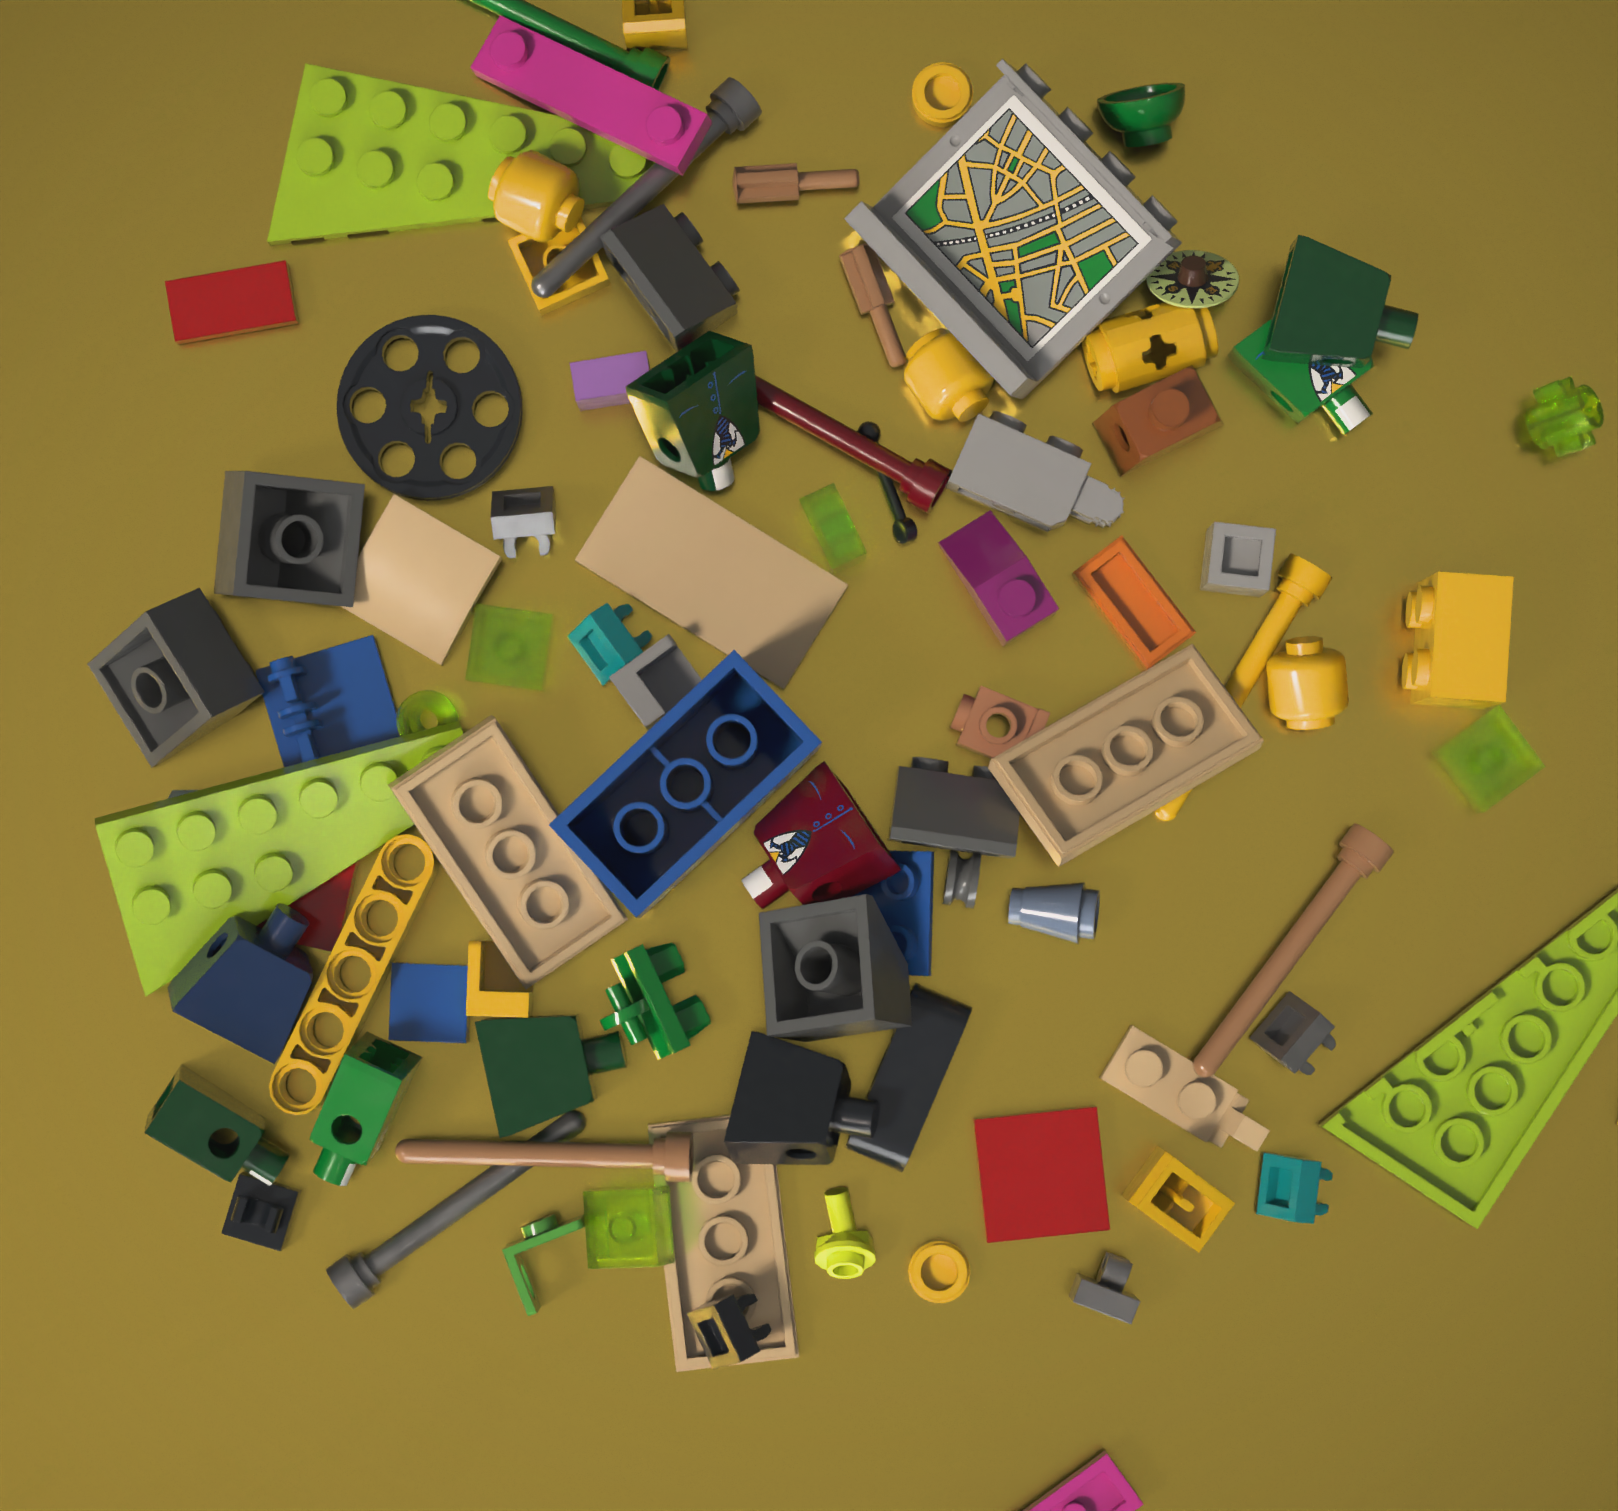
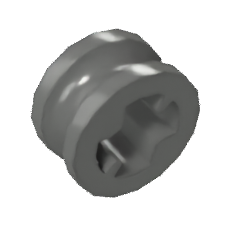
M950 850L943 904L951 905L954 900H962L966 908L974 909L981 854L973 853L971 858L963 859L959 856L958 851Z

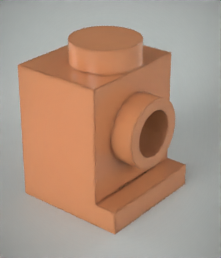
M980 686L975 698L963 694L950 728L961 732L956 743L957 746L992 759L1043 730L1050 712L1040 708L1037 709ZM1000 714L1008 719L1010 729L1006 736L997 738L989 734L986 723L990 716Z

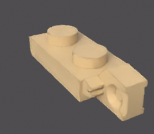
M1132 1025L1099 1077L1207 1143L1209 1140L1222 1148L1230 1135L1258 1152L1270 1132L1267 1128L1242 1114L1250 1100L1237 1093L1238 1089L1215 1075L1207 1078L1199 1076L1194 1071L1192 1061Z

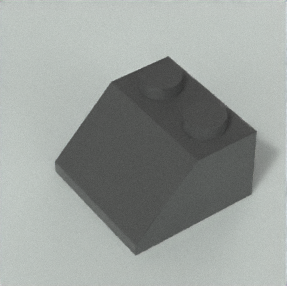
M662 204L611 228L600 236L607 259L676 352L706 332L715 330L738 313L737 303L732 297L740 291L737 284L719 261L711 267L708 265L696 248L704 241L683 212L673 217L666 206Z
M225 471L214 594L353 607L365 484L252 471Z
M200 588L144 612L87 664L151 768L164 762L228 722L264 693V690L254 676L251 666L244 660L224 628L219 615L211 607Z
M912 757L911 768L898 767L887 841L1007 859L1015 857L1020 812L988 767L973 766L972 776L948 773V761L923 757Z
M864 894L759 913L767 1036L810 1042L913 1026L908 963L873 896Z

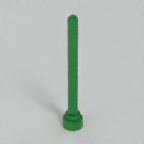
M468 0L658 91L669 69L670 57L656 50L646 47L641 51L633 47L629 52L525 0Z

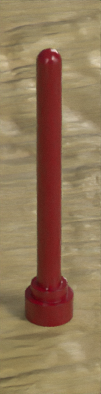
M755 375L758 405L900 483L899 490L908 495L907 502L926 513L931 512L947 486L952 474L951 469L931 458L927 462L918 458L911 462Z

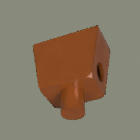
M1193 365L1117 402L1092 423L1119 477L1224 425ZM1120 427L1123 429L1128 439L1129 446L1125 442L1121 434Z

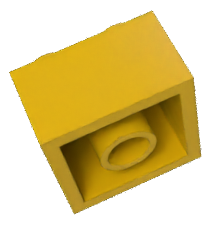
M1438 571L1419 581L1417 591H1409L1406 603V627L1415 628L1414 652H1406L1404 655L1402 688L1411 690L1410 704L1485 709L1506 702L1514 577Z

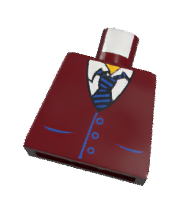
M823 761L755 825L753 833L769 857V860L741 880L754 901L761 909H765L788 891H791L803 905L851 897L896 874L901 868L847 786L827 763Z

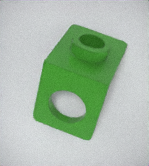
M555 1214L520 1227L524 1238L509 1243L502 1249L528 1316L538 1313L541 1306L520 1253L584 1228L587 1224L584 1214L560 1224Z

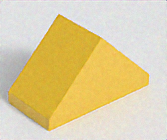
M622 0L623 33L627 51L630 52L633 47L641 51L646 47L656 51L688 49L685 0Z
M1158 1145L1121 1194L1128 1202L1198 1253L1235 1205V1202Z

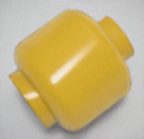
M529 150L520 153L516 158L512 156L506 157L496 169L489 185L488 199L493 202L495 218L503 225L537 242L542 243L552 240L562 230L567 233L570 232L578 223L584 209V199L578 197L580 189L578 175L569 167L537 151Z
M944 328L933 330L921 337L908 350L906 354L908 363L904 369V381L930 417L939 421L957 417L960 422H965L974 418L986 408L989 403V398L986 395L994 384V378L951 332H947Z
M1305 636L1286 640V650L1271 656L1267 661L1266 670L1271 713L1278 718L1286 720V726L1289 729L1310 730L1334 725L1335 716L1345 711L1349 704L1344 655L1333 648L1323 647L1322 637Z

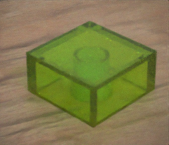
M834 483L799 499V509L830 574L835 575L866 560L867 551Z
M476 603L465 680L472 683L544 692L555 616L549 613Z
M1500 705L1488 709L1432 751V754L1476 813L1485 812L1546 767Z
M669 1185L608 1187L583 1191L588 1269L660 1267L675 1263Z

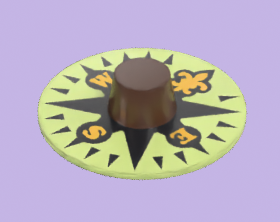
M1185 250L1173 252L1147 277V285L1157 298L1168 304L1183 308H1206L1218 305L1234 295L1239 286V274L1228 260L1219 255L1205 251Z

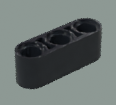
M917 983L914 984L910 993L913 1026L894 1029L865 1097L868 1100L879 1101L880 1104L876 1133L873 1138L849 1135L845 1146L848 1150L900 1172H903L972 1011L971 1006Z

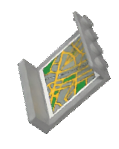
M1001 59L996 66L1004 75L874 207L861 201L844 219L1010 396L1023 400L1182 242L1170 230L1178 222L1177 219L1153 195L1144 203L1128 186L1136 178L1134 174L1111 151L1101 158L1086 143L1094 134L1090 128L1069 107L1059 114L1044 99V96L1051 90L1046 82L1026 63L1017 70L1004 59Z

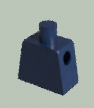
M281 903L277 904L262 929L239 916L230 917L169 984L168 992L172 1011L275 1064L313 979V970L308 955L303 950L295 947L310 924L307 918L297 910Z

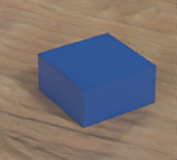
M392 963L388 1040L468 1043L470 1035V1016H466L468 965Z

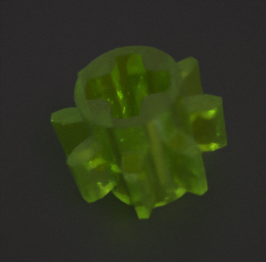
M1568 377L1563 380L1558 379L1533 390L1534 397L1538 403L1527 408L1525 418L1528 431L1533 441L1540 448L1548 449L1554 446L1557 457H1561L1596 444L1595 437L1591 431L1602 426L1604 414L1600 400L1592 388L1585 384L1575 388L1572 377Z

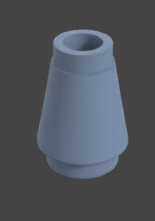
M1085 882L1025 888L1013 887L1010 896L1008 922L1012 925H1021L1023 928L1079 944L1080 938L1095 939L1099 918L1100 890L1086 889Z

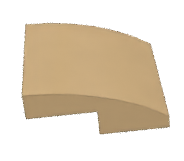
M394 494L358 557L353 607H341L443 666L473 615L472 609L502 558Z

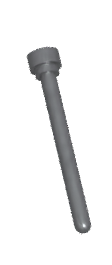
M728 77L710 94L712 102L706 106V111L712 121V125L690 164L724 132L732 134L736 129L744 131L762 114V110L753 95L734 78ZM657 163L650 167L533 278L531 282L533 293L541 298L551 296L603 247L600 236L611 228L633 219L679 174Z
M569 1111L527 1141L569 1142L584 1130L586 1125L585 1117L578 1111ZM492 1165L366 1256L361 1252L352 1258L347 1254L326 1268L329 1278L350 1307L356 1309L375 1295L373 1288L381 1283L380 1275L534 1166Z

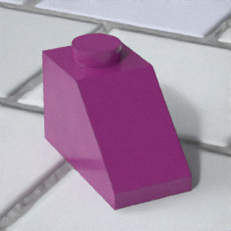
M991 510L938 542L1002 646L1007 645L1052 617L1059 610V607L1027 556Z

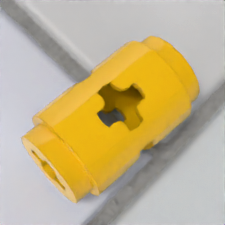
M1166 302L1103 320L1082 341L1084 357L1095 387L1098 391L1112 388L1115 393L1167 378L1191 365L1195 369L1204 367L1207 359L1217 357L1218 355L1217 334L1208 307L1183 308ZM1158 335L1157 339H1153L1150 342V337ZM1151 349V353L1142 355V352Z

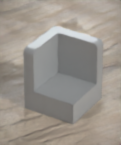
M1214 522L1206 531L1200 590L1261 597L1270 589L1276 529Z
M670 634L609 677L647 730L652 728L702 680Z

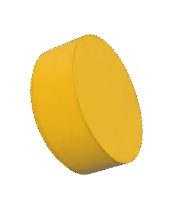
M947 62L934 63L925 67L915 78L912 88L913 108L916 114L927 124L936 127L952 126L971 107L973 86L966 72L957 65Z
M935 1239L921 1244L913 1252L908 1264V1276L913 1289L920 1297L933 1303H946L959 1297L966 1289L970 1279V1265L965 1253L956 1244L947 1240Z

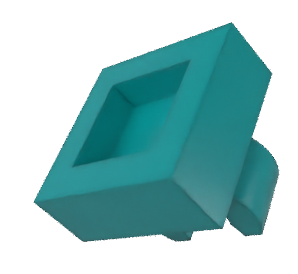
M608 603L604 604L590 613L567 636L602 686L611 681L609 677L643 653L642 648L652 637L648 630L642 632L637 637H632L621 621L633 611L629 604L620 605L614 611Z
M1264 1153L1256 1214L1291 1222L1314 1224L1315 1215H1324L1328 1212L1329 1205L1317 1202L1319 1180L1330 1181L1332 1180L1333 1173L1328 1169L1321 1168L1322 1162L1284 1154Z

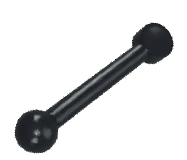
M870 421L862 423L857 432L879 443L878 441L881 436L879 426ZM877 471L895 520L893 524L895 539L901 544L914 541L917 537V526L911 518L906 517L893 479Z

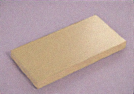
M641 456L638 457L575 559L583 567L727 656L735 650L758 675L782 690L786 688L848 588V584Z
M1191 644L990 760L988 769L1054 862L1060 867L1261 748L1264 739L1196 647Z
M489 716L388 784L525 989H528L628 920L606 885L549 826L559 814L494 716Z
M731 1114L647 1125L650 1144H653L654 1138H666L667 1132H692L694 1140V1163L691 1182H666L665 1175H653L676 1372L712 1368L686 1313L704 1303L733 1294L735 1298L745 1294H755L758 1301L747 1306L743 1311V1315L750 1329L769 1323L771 1332L763 1340L756 1341L760 1349L759 1353L732 1365L799 1357L777 1164L733 1163L724 1142Z

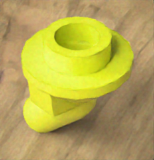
M833 1188L824 1193L832 1234L817 1237L816 1251L814 1252L815 1264L827 1270V1273L832 1277L839 1279L856 1278L862 1275L865 1269L873 1266L876 1261L873 1238L868 1231H857L848 1188Z

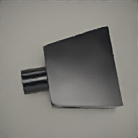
M751 1031L724 1142L733 1163L828 1165L834 1161L840 1133L867 1138L874 1137L879 1120V1101L849 1096L851 1080L846 1065L840 1060L760 1032Z

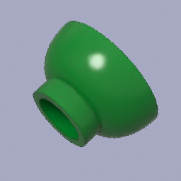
M1159 83L1116 91L1098 98V109L1108 126L1122 132L1125 147L1158 144L1173 138L1171 123L1179 117L1183 110L1185 85L1182 83Z

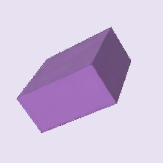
M647 351L571 362L572 382L579 410L584 411L631 403L625 386L651 370Z

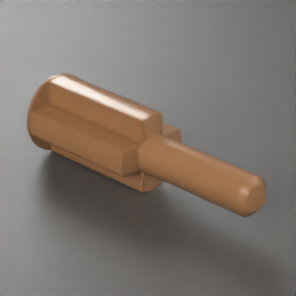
M797 163L734 167L732 178L733 193L737 204L799 200V191L852 188L860 184L859 171L856 169L798 172Z
M867 243L854 246L840 254L839 258L861 315L870 312L889 365L894 368L906 363L907 359L887 307L894 304L895 300L878 255Z

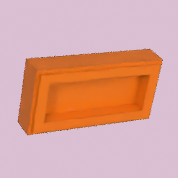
M1122 535L1072 573L1073 577L1145 670L1151 668L1197 633Z

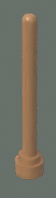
M1354 823L1339 843L1343 848L1337 856L1340 864L1196 1056L1193 1062L1196 1074L1207 1078L1216 1073L1359 878L1367 879L1372 871L1379 873L1394 851L1381 838L1359 824Z
M667 1132L666 1138H654L653 1144L403 1139L397 1144L395 1154L399 1161L407 1164L653 1169V1175H665L666 1182H691L694 1163V1140L692 1132Z

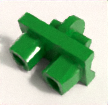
M673 942L645 949L642 944L611 959L621 983L605 990L615 1013L599 1020L604 1031L621 1024L631 1046L648 1038L657 1060L691 1046L688 1039L694 1037L711 1024L710 1017L697 995L672 1005L664 990L663 982L685 972L684 962Z

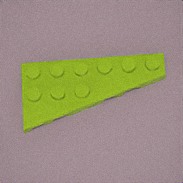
M305 63L267 242L270 246L290 244L292 241L322 237L324 239L348 237V234L383 230L394 232L480 222L486 218H495L493 202L488 199V190L492 177L506 157L512 156L516 158L520 153L529 150L537 151L569 167L578 175L580 185L578 197L584 199V209L609 207L655 162L558 115Z
M460 722L444 724L95 818V827L145 997L173 980L230 917L239 916L257 926L270 917L277 904L290 905L413 826L414 823L388 784L461 736L463 730Z
M1618 888L1321 1122L1319 1126L1461 1220L1478 1229L1618 1014Z

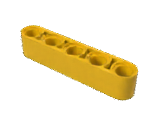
M410 834L397 835L387 841L381 849L272 1073L269 1083L270 1097L274 1104L283 1112L301 1115L322 1106L345 1053L356 1043L392 969V963L395 962L438 873L440 862L423 837ZM412 844L421 849L424 854L425 866L420 876L413 880H405L396 873L393 861L395 854L400 848ZM380 900L391 903L398 914L397 926L386 936L375 934L367 924L366 917L369 908ZM351 956L361 957L370 967V981L359 992L349 990L340 980L341 965ZM323 1012L333 1013L343 1024L344 1032L342 1039L334 1047L323 1046L313 1035L314 1021ZM296 1068L307 1070L316 1081L315 1095L309 1102L301 1103L295 1101L286 1090L287 1076Z

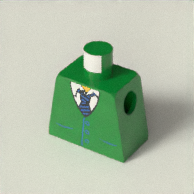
M1271 319L1235 345L1227 355L1250 380L1298 424L1322 407L1344 436L1373 414L1352 386L1353 383L1374 367L1372 358L1363 368L1276 362L1262 359Z
M366 1032L345 1053L310 1135V1140L313 1143L323 1147L313 1169L315 1175L331 1184L347 1186L356 1164L367 1165L380 1150L423 1057L369 1032ZM352 1117H354L355 1119H357L360 1124L356 1123V1122L352 1119Z

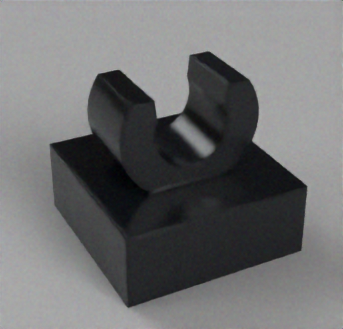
M244 1172L239 1174L221 1234L282 1251L286 1244L302 1190L277 1182H273L269 1186L253 1175Z
M733 1294L704 1303L686 1313L713 1370L740 1363L759 1353L760 1349L756 1341L763 1340L770 1334L771 1327L769 1323L750 1329L743 1315V1311L747 1306L758 1301L755 1294H745L736 1298Z

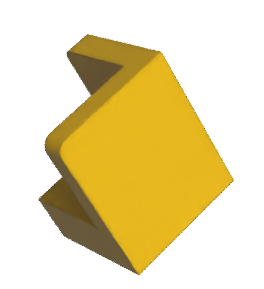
M469 941L466 1016L522 1018L533 1016L534 984L528 989L524 988L493 941Z

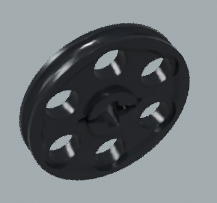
M439 315L412 316L392 322L374 332L357 348L350 358L338 388V426L343 442L353 460L365 474L381 487L394 494L414 500L441 501L453 499L470 493L484 485L497 474L509 459L517 443L522 425L523 403L521 389L507 357L485 333L466 322L451 317ZM398 338L412 340L417 345L419 351L415 365L405 371H394L386 365L384 359L387 345ZM458 340L471 341L478 346L480 351L478 364L467 373L454 372L447 367L445 362V354L448 347ZM433 373L432 389L438 402L447 405L446 413L435 415L434 424H431V442L427 444L428 427L425 425L424 417L418 412H413L414 404L424 403L426 393H429V374ZM363 390H376L385 398L386 408L384 414L373 423L358 421L352 413L354 398ZM490 393L499 394L504 397L509 407L508 415L504 422L494 427L481 425L474 416L475 403L480 397ZM394 443L408 445L415 455L413 468L408 474L401 477L389 476L383 472L380 458L383 451ZM456 445H465L471 448L476 456V466L473 472L462 479H453L443 472L441 465L445 451Z

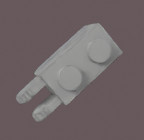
M993 411L990 418L978 413L948 480L947 489L1045 532L1062 527L1069 515L1088 524L1093 522L1095 527L1099 525L1104 528L1105 526L1111 527V524L1121 517L1120 514L1124 513L1123 500L1125 498L1121 497V492L1115 491V488L1109 489L1107 484L1087 476L1092 463L1080 458L1083 452L1080 447L1055 436H1049L1047 442L1044 443L1026 435L1024 431L1027 425L1005 413Z

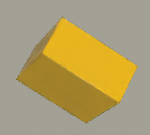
M581 217L570 232L567 233L562 230L552 240L546 242H537L523 234L507 240L541 316L611 285L598 253H595L551 296L541 298L532 291L531 282L533 278L586 229Z

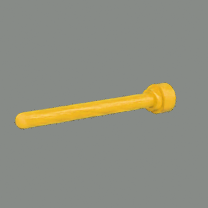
M1290 553L1277 574L1282 580L1276 589L1281 593L1225 686L1240 708L1301 606L1309 607L1313 598L1320 600L1332 580L1328 573L1297 555ZM1192 789L1155 810L1156 816L1163 821L1173 820L1178 815Z

